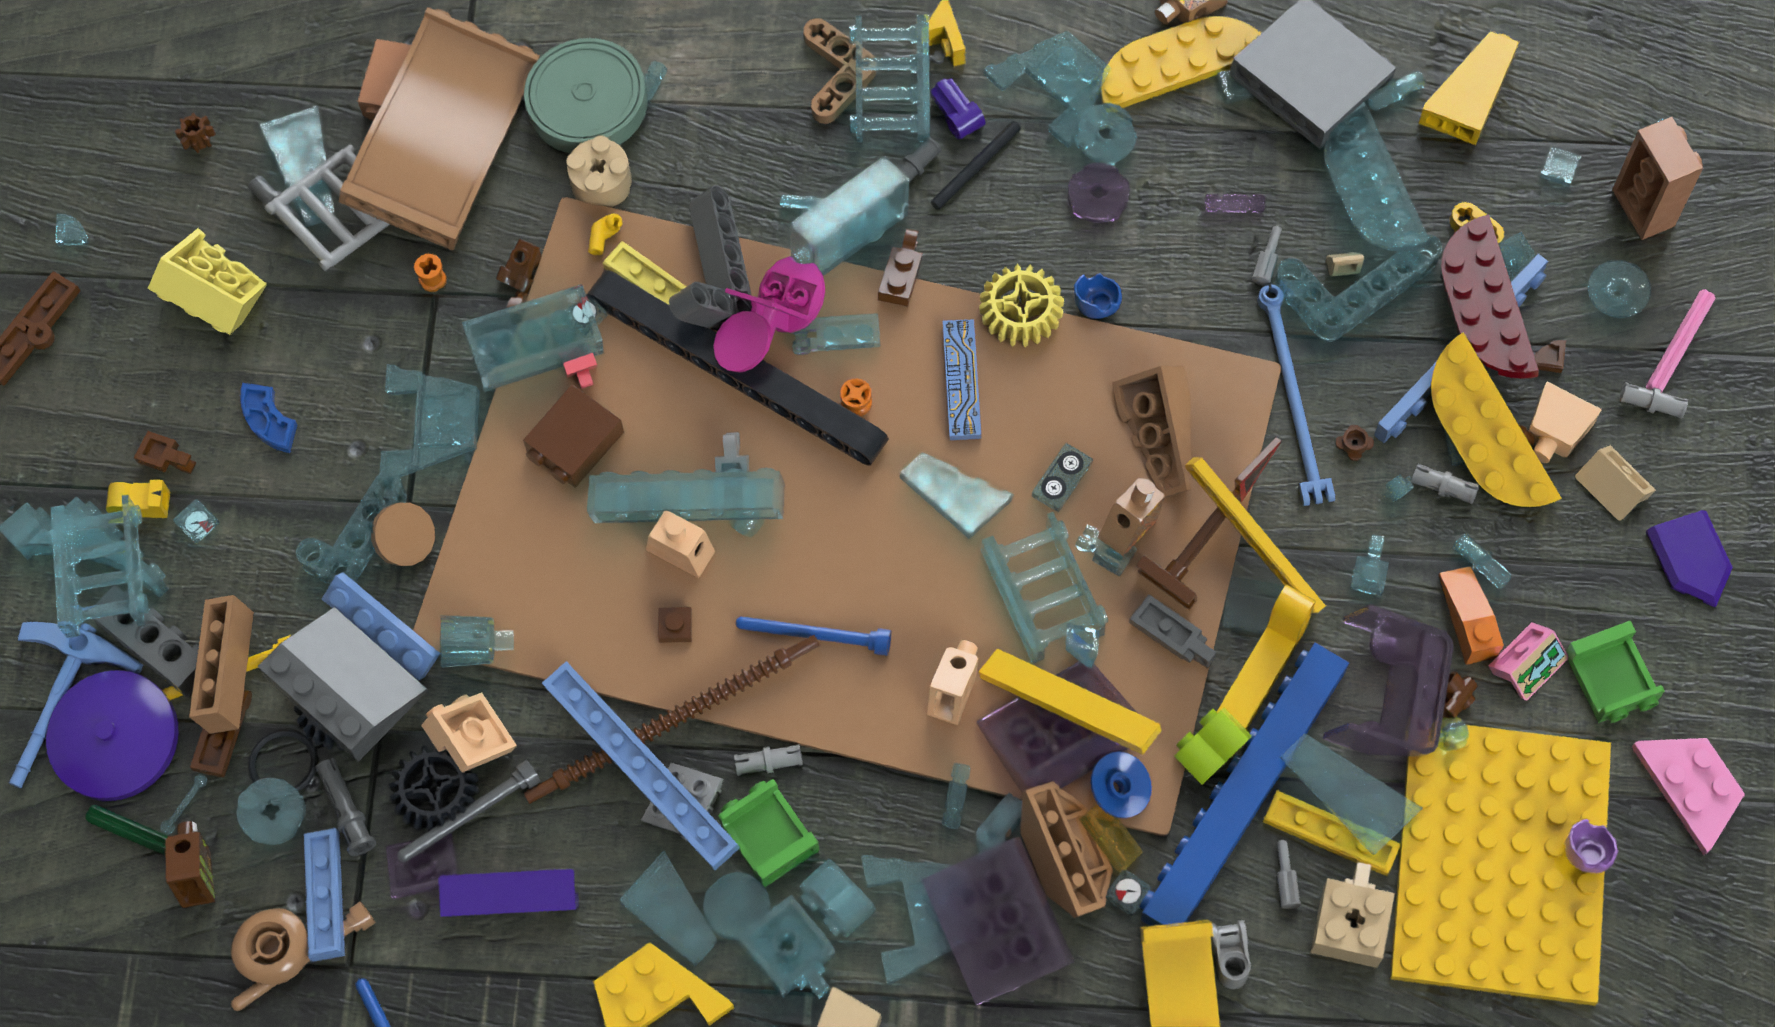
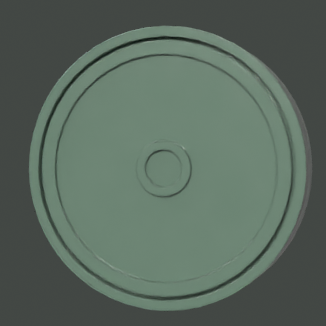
M582 38L557 45L538 59L526 79L524 100L531 124L536 133L550 146L571 154L578 145L597 136H605L618 145L629 139L644 119L648 105V93L641 67L627 50L607 40Z

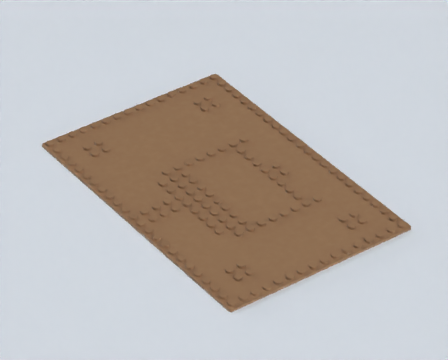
M563 198L555 215L413 631L435 648L440 655L543 681L567 661L599 695L666 712L669 709L672 712L676 710V705L682 707L684 705L683 701L691 702L692 696L699 698L701 691L708 693L709 687L715 689L718 682L721 685L724 684L725 678L732 680L734 673L741 675L742 669L748 671L751 664L754 667L757 666L758 660L765 662L767 660L766 656L773 657L776 650L780 648L786 650L806 639L738 629L735 624L738 617H750L869 634L871 631H877L878 628L891 630V644L888 656L874 654V651L868 650L867 646L818 640L820 646L791 661L792 666L784 670L780 667L777 669V674L774 672L769 673V678L763 676L761 683L754 681L753 687H749V685L744 687V692L737 690L736 696L730 694L727 701L724 699L720 700V705L712 704L711 710L704 708L703 714L697 712L694 719L1022 801V795L1025 790L1053 781L1060 786L1059 789L1067 792L1086 806L1091 819L1159 836H1167L1170 832L1185 767L1174 757L1180 750L1176 744L1187 733L1191 732L1193 734L1209 667L1206 668L1194 659L1190 663L1180 659L1131 625L1129 619L1146 597L1151 595L1202 630V635L1207 638L1205 644L1214 649L1241 534L1226 518L1188 566V572L1181 582L1194 591L1197 596V601L1190 610L1137 572L1139 568L1136 565L1143 556H1146L1163 569H1166L1173 559L1176 560L1217 508V505L1192 476L1191 490L1166 497L1156 523L1124 556L1097 538L1116 500L1138 478L1148 479L1154 483L1146 468L1147 460L1141 448L1135 446L1132 440L1134 435L1128 423L1123 422L1118 413L1112 382L1161 365L1184 366L1191 396V459L1202 457L1230 492L1235 489V479L1261 453L1281 371L1280 364L1063 313V317L1058 319V328L1056 330L1051 329V336L1049 338L1040 335L1041 339L1038 345L1032 339H1029L1026 347L1023 346L1022 340H1016V344L1012 347L1010 338L1000 342L998 340L999 332L991 335L989 333V325L982 323L983 315L979 312V305L981 304L980 293L916 279L908 307L879 301L878 291L885 271L739 238L752 296L758 297L759 286L766 272L777 261L789 256L793 257L798 263L816 264L823 274L825 296L817 317L806 328L794 333L778 332L775 330L769 351L763 360L841 405L840 390L846 381L859 378L869 384L872 394V407L861 418L884 431L889 440L872 465L867 466L596 307V318L592 322L587 324L576 322L572 317L574 305L580 301H589L587 293L604 270H606L603 268L602 262L621 241L635 249L686 287L693 282L704 284L706 282L694 227L576 199ZM618 214L623 221L620 230L605 240L602 255L590 254L588 247L592 225L606 215ZM1019 303L1018 307H1021L1022 314H1024L1025 304ZM1040 312V315L1032 316L1028 322L1036 320L1044 312ZM1007 318L1010 321L1016 322L1012 318ZM974 319L981 439L950 440L943 321ZM593 353L597 363V368L589 370L593 385L581 389L577 375L567 378L563 363ZM571 385L577 387L621 419L624 433L576 488L568 482L565 484L560 483L551 475V470L543 464L537 466L526 456L527 451L523 439ZM739 432V455H749L750 487L717 489L715 457L724 456L723 435ZM1068 451H1074L1081 455L1084 465L1080 472L1071 475L1066 474L1060 470L1057 463L1048 476H1057L1065 481V494L1059 499H1049L1044 496L1041 491L1042 482L1059 457ZM1252 488L1250 489L1244 500L1240 502V504L1245 508L1246 511L1248 508ZM665 510L689 521L706 532L715 553L699 578L646 551L648 536ZM1129 518L1127 519L1126 523L1124 521L1122 522L1121 525L1123 527L1130 526ZM691 607L692 642L659 643V608ZM441 616H452V619L472 627L476 626V628H481V626H485L482 623L492 620L491 630L484 627L481 628L491 632L485 633L480 631V633H476L472 629L466 630L467 627L457 626L459 624L456 623V625H452L455 628H451L450 633L460 632L458 635L440 636ZM513 630V636H500V631ZM1068 631L1088 646L1087 665L1068 650ZM966 640L977 646L978 650L975 656L979 659L975 682L959 724L955 725L927 715L930 685L948 647L957 649L959 642ZM998 648L1159 723L1162 731L1144 755L981 679L979 670ZM1112 752H1126L1135 756L1146 767L1151 779L1152 792L1149 803L1142 812L1130 818H1117L1109 815L1100 808L1092 794V770L1099 759ZM1113 782L1114 789L1118 792L1119 787Z

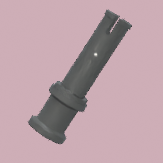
M333 758L331 760H323L316 765L315 769L337 814L336 827L339 832H343L348 843L347 852L350 856H359L367 853L376 846L377 842L373 836L369 835L365 826L366 817L354 805L336 760Z

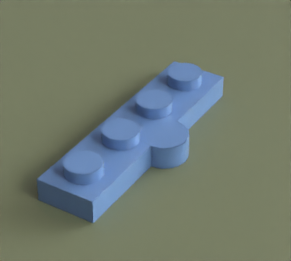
M341 572L336 575L323 595L322 600L331 608L335 607L417 680H421L427 675L440 655L435 648L345 573Z

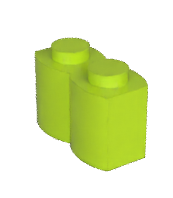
M1225 708L1218 713L1212 709L1199 722L1203 728L1195 736L1189 732L1176 744L1180 750L1174 757L1202 785L1252 737Z

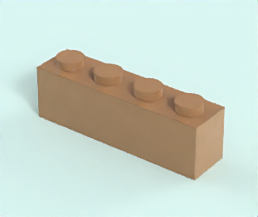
M234 595L205 600L189 717L210 734L239 729L254 612Z

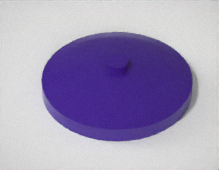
M122 670L105 671L91 675L69 689L52 712L46 734V748L49 761L62 782L85 797L101 801H115L132 797L154 784L169 766L178 743L177 715L168 696L156 684L144 676Z

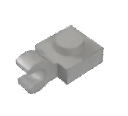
M739 432L726 433L723 435L724 456L715 457L717 489L749 488V455H739Z

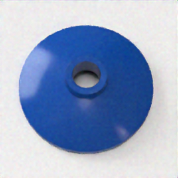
M1126 752L1109 753L1098 760L1091 774V790L1094 799L1100 808L1109 815L1117 818H1130L1142 812L1149 803L1152 792L1151 779L1146 767L1135 756ZM1113 782L1118 785V792L1114 789Z

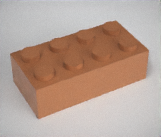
M1673 117L1638 130L1612 189L1642 240L1675 227L1703 170L1699 154L1695 151L1693 152L1687 142L1684 129L1676 124Z

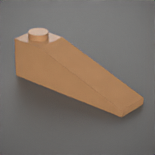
M1161 365L1112 382L1118 413L1122 421L1128 423L1134 435L1132 440L1135 446L1141 448L1147 460L1146 468L1157 489L1165 495V498L1191 490V474L1185 468V464L1191 460V396L1184 366Z

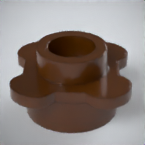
M1350 425L1343 436L1337 437L1335 444L1338 449H1343L1348 453L1350 460L1358 461L1361 459L1364 451L1373 448L1374 440L1358 425ZM1352 441H1357L1358 444L1353 445Z

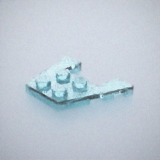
M1065 31L1033 45V49L1020 55L1015 53L1007 57V61L998 65H988L984 68L983 75L1003 92L1023 73H1027L1067 108L1049 125L1048 131L1069 148L1101 92L1102 85L1110 73L1111 67L1069 31Z
M387 364L385 383L387 394H417L414 447L410 450L381 451L379 478L383 482L395 480L477 449L480 391L477 386L443 377L435 378L424 375L420 371H408L400 369L396 365Z
M872 855L861 856L867 888L902 882L915 946L881 953L887 985L899 981L980 934L966 866L924 861L923 863L909 862L898 858H874Z

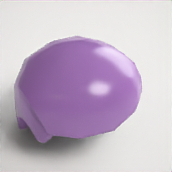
M1583 819L1574 824L1565 841L1566 856L1570 863L1577 869L1589 873L1606 871L1613 865L1618 854L1616 840L1607 831L1606 826L1592 825L1588 819Z

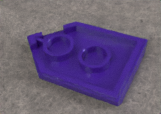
M1701 510L1655 525L1646 530V534L1671 588L1682 594L1687 593L1703 600V603L1715 608L1733 567L1707 512Z

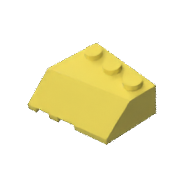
M196 229L160 258L148 289L156 293L160 299L172 302L183 308L187 314L199 317L210 323L217 331L226 332L230 335L243 323L267 283L242 263L228 260L224 256L226 250L218 244L212 247L204 240L206 234Z

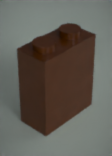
M571 385L523 439L527 451L526 456L537 466L545 465L551 470V475L562 484L568 482L576 488L624 433L621 419L577 387Z

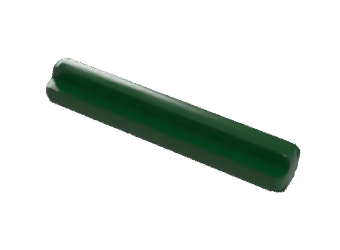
M90 806L85 816L89 823L166 856L165 840L169 837L168 835L100 806Z

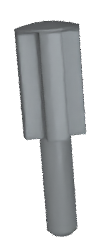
M1279 226L1272 228L1265 252H1260L1252 277V281L1257 285H1270L1278 259V254L1274 253L1281 234Z
M1279 840L1277 847L1281 871L1278 872L1277 879L1281 908L1294 909L1301 906L1296 871L1291 870L1287 841Z

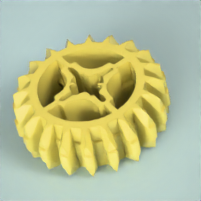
M1017 264L1015 271L1011 272L1005 266L1003 276L994 273L992 282L986 281L984 285L985 292L980 294L981 304L979 305V312L983 315L982 323L989 325V333L993 335L999 332L998 340L1000 342L1010 338V344L1013 347L1016 344V340H1022L1023 346L1026 347L1028 340L1032 339L1038 345L1041 339L1040 335L1049 338L1051 336V329L1056 330L1058 328V319L1063 317L1062 306L1064 305V299L1062 296H1059L1061 294L1059 285L1053 286V277L1044 278L1045 272L1043 269L1033 273V267L1030 264L1026 271H1022L1019 264ZM1015 289L1012 294L1003 296V299H999L1006 292ZM1019 297H1021L1022 304H1025L1024 314H1022L1021 307H1018ZM1040 312H1044L1036 320L1028 322L1032 316L1040 315ZM1007 318H1012L1016 322L1010 321Z

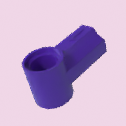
M945 78L937 82L935 87L930 90L931 98L945 115L946 123L956 139L960 140L985 126V118L978 105L973 101L969 102L952 78Z

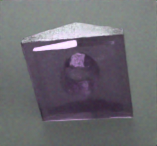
M452 832L407 862L399 861L397 854L402 848L415 840L386 846L392 900L439 889V877L441 875L459 874Z

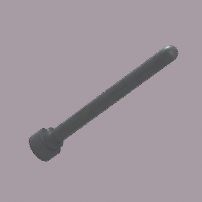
M527 760L523 761L515 767L516 771L511 773L512 777L465 807L467 810L465 813L460 811L456 813L455 821L448 818L444 821L443 826H436L402 848L397 854L399 861H409L518 788L521 790L526 787L530 789L541 781L531 764Z

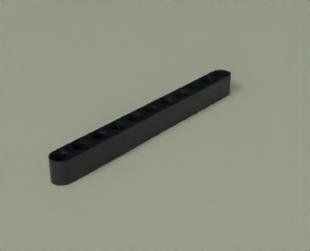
M604 270L587 293L588 300L602 311L864 465L871 466L889 440L887 434L877 426L764 360L753 369L744 372H731L723 368L714 356L715 331L677 319L667 303L612 271Z

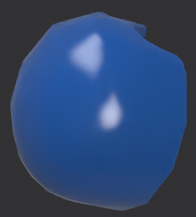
M1101 273L1092 278H1086L1085 275H1081L1074 284V300L1081 314L1091 319H1101L1113 315L1120 308L1122 303L1121 288L1113 279L1103 277Z

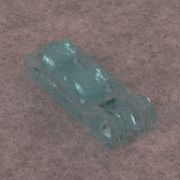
M878 313L817 317L806 328L794 332L795 340L792 342L793 353L797 355H806L815 351L881 347ZM809 332H817V337L808 338L807 334Z

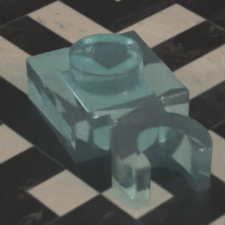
M1087 525L1083 535L1090 540L1079 536L1075 544L1076 548L1083 552L1094 553L1093 562L1120 577L1134 557L1137 548L1133 546L1122 556L1097 538L1100 532L1095 527Z

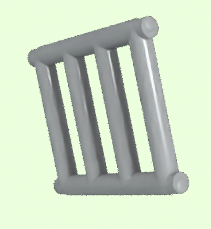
M348 145L264 206L270 215L275 213L320 260L319 266L324 271L336 265L390 225L349 207L367 225L353 236L309 190L310 187L322 179L339 196L343 183L332 171L343 163L352 168L357 157L355 155L356 150L352 145ZM299 196L343 244L330 253L286 208L288 203Z

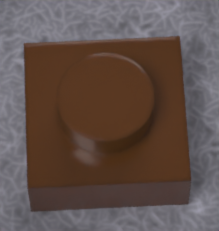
M691 607L659 608V643L692 642Z

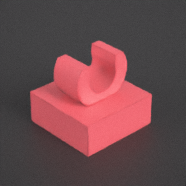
M593 353L563 363L567 378L577 375L581 389L593 385L589 370L597 368Z

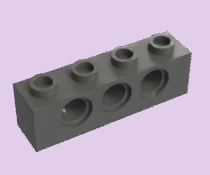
M114 584L87 613L99 627L178 690L184 697L188 698L193 693L199 645L195 643L191 647L185 642L187 636L174 625L170 628L166 627L162 623L165 619L154 608L150 606L147 610L139 605L142 600L128 588L123 592ZM136 616L132 623L125 625L129 618ZM158 635V638L154 642L148 643V640L152 636ZM181 653L179 659L170 662L175 654Z

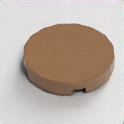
M394 503L383 508L375 517L371 542L376 553L385 562L397 566H412L423 561L431 552L435 541V527L430 516L420 506L412 503Z

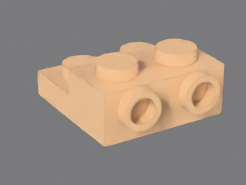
M482 692L471 697L467 694L463 695L446 707L443 704L435 706L427 712V719L421 725L438 752L447 749L461 772L506 755L517 746Z

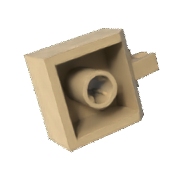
M1357 862L1353 880L1345 878V881L1342 882L1327 878L1321 895L1311 953L1378 968L1384 955L1395 893L1375 889L1376 885L1368 883L1371 865ZM1349 918L1355 919L1356 924H1358L1356 928L1350 927Z

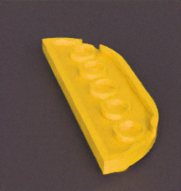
M1212 16L1199 18L1129 43L1113 56L1103 74L1101 101L1105 114L1229 71L1233 58L1261 33L1240 20Z
M1464 332L1446 346L1436 362L1431 381V395L1435 411L1471 474L1486 492L1496 499L1511 505L1537 507L1562 499Z

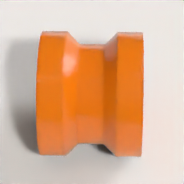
M855 378L846 381L842 385L840 390L841 406L860 417L866 415L872 407V394L869 384L862 379Z

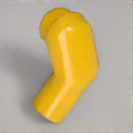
M618 214L606 215L592 225L588 247L590 254L602 255L605 240L620 230L623 221Z

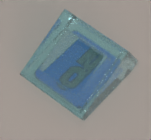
M1068 623L1066 626L1065 650L1086 667L1092 668L1098 655L1099 630Z

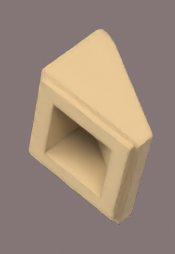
M1358 252L1327 255L1329 276L1359 274L1363 265L1364 255Z

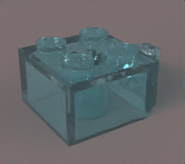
M792 895L738 936L741 948L782 998L797 986L803 989L808 985L819 999L830 990L829 985L820 974L825 971L823 965L835 956L834 947ZM787 941L788 945H790L791 941L793 942V949L782 951L781 943Z

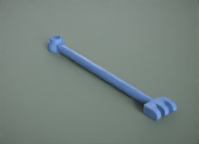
M1271 284L1270 293H1274L1276 297L1269 298L1266 295L1269 291V286L1265 285L1259 291L1257 301L1258 305L1266 311L1269 317L1308 481L1299 483L1298 489L1303 506L1310 505L1309 493H1313L1315 504L1323 503L1321 491H1325L1327 501L1332 502L1335 501L1331 478L1320 480L1280 313L1284 297L1283 291L1278 286Z

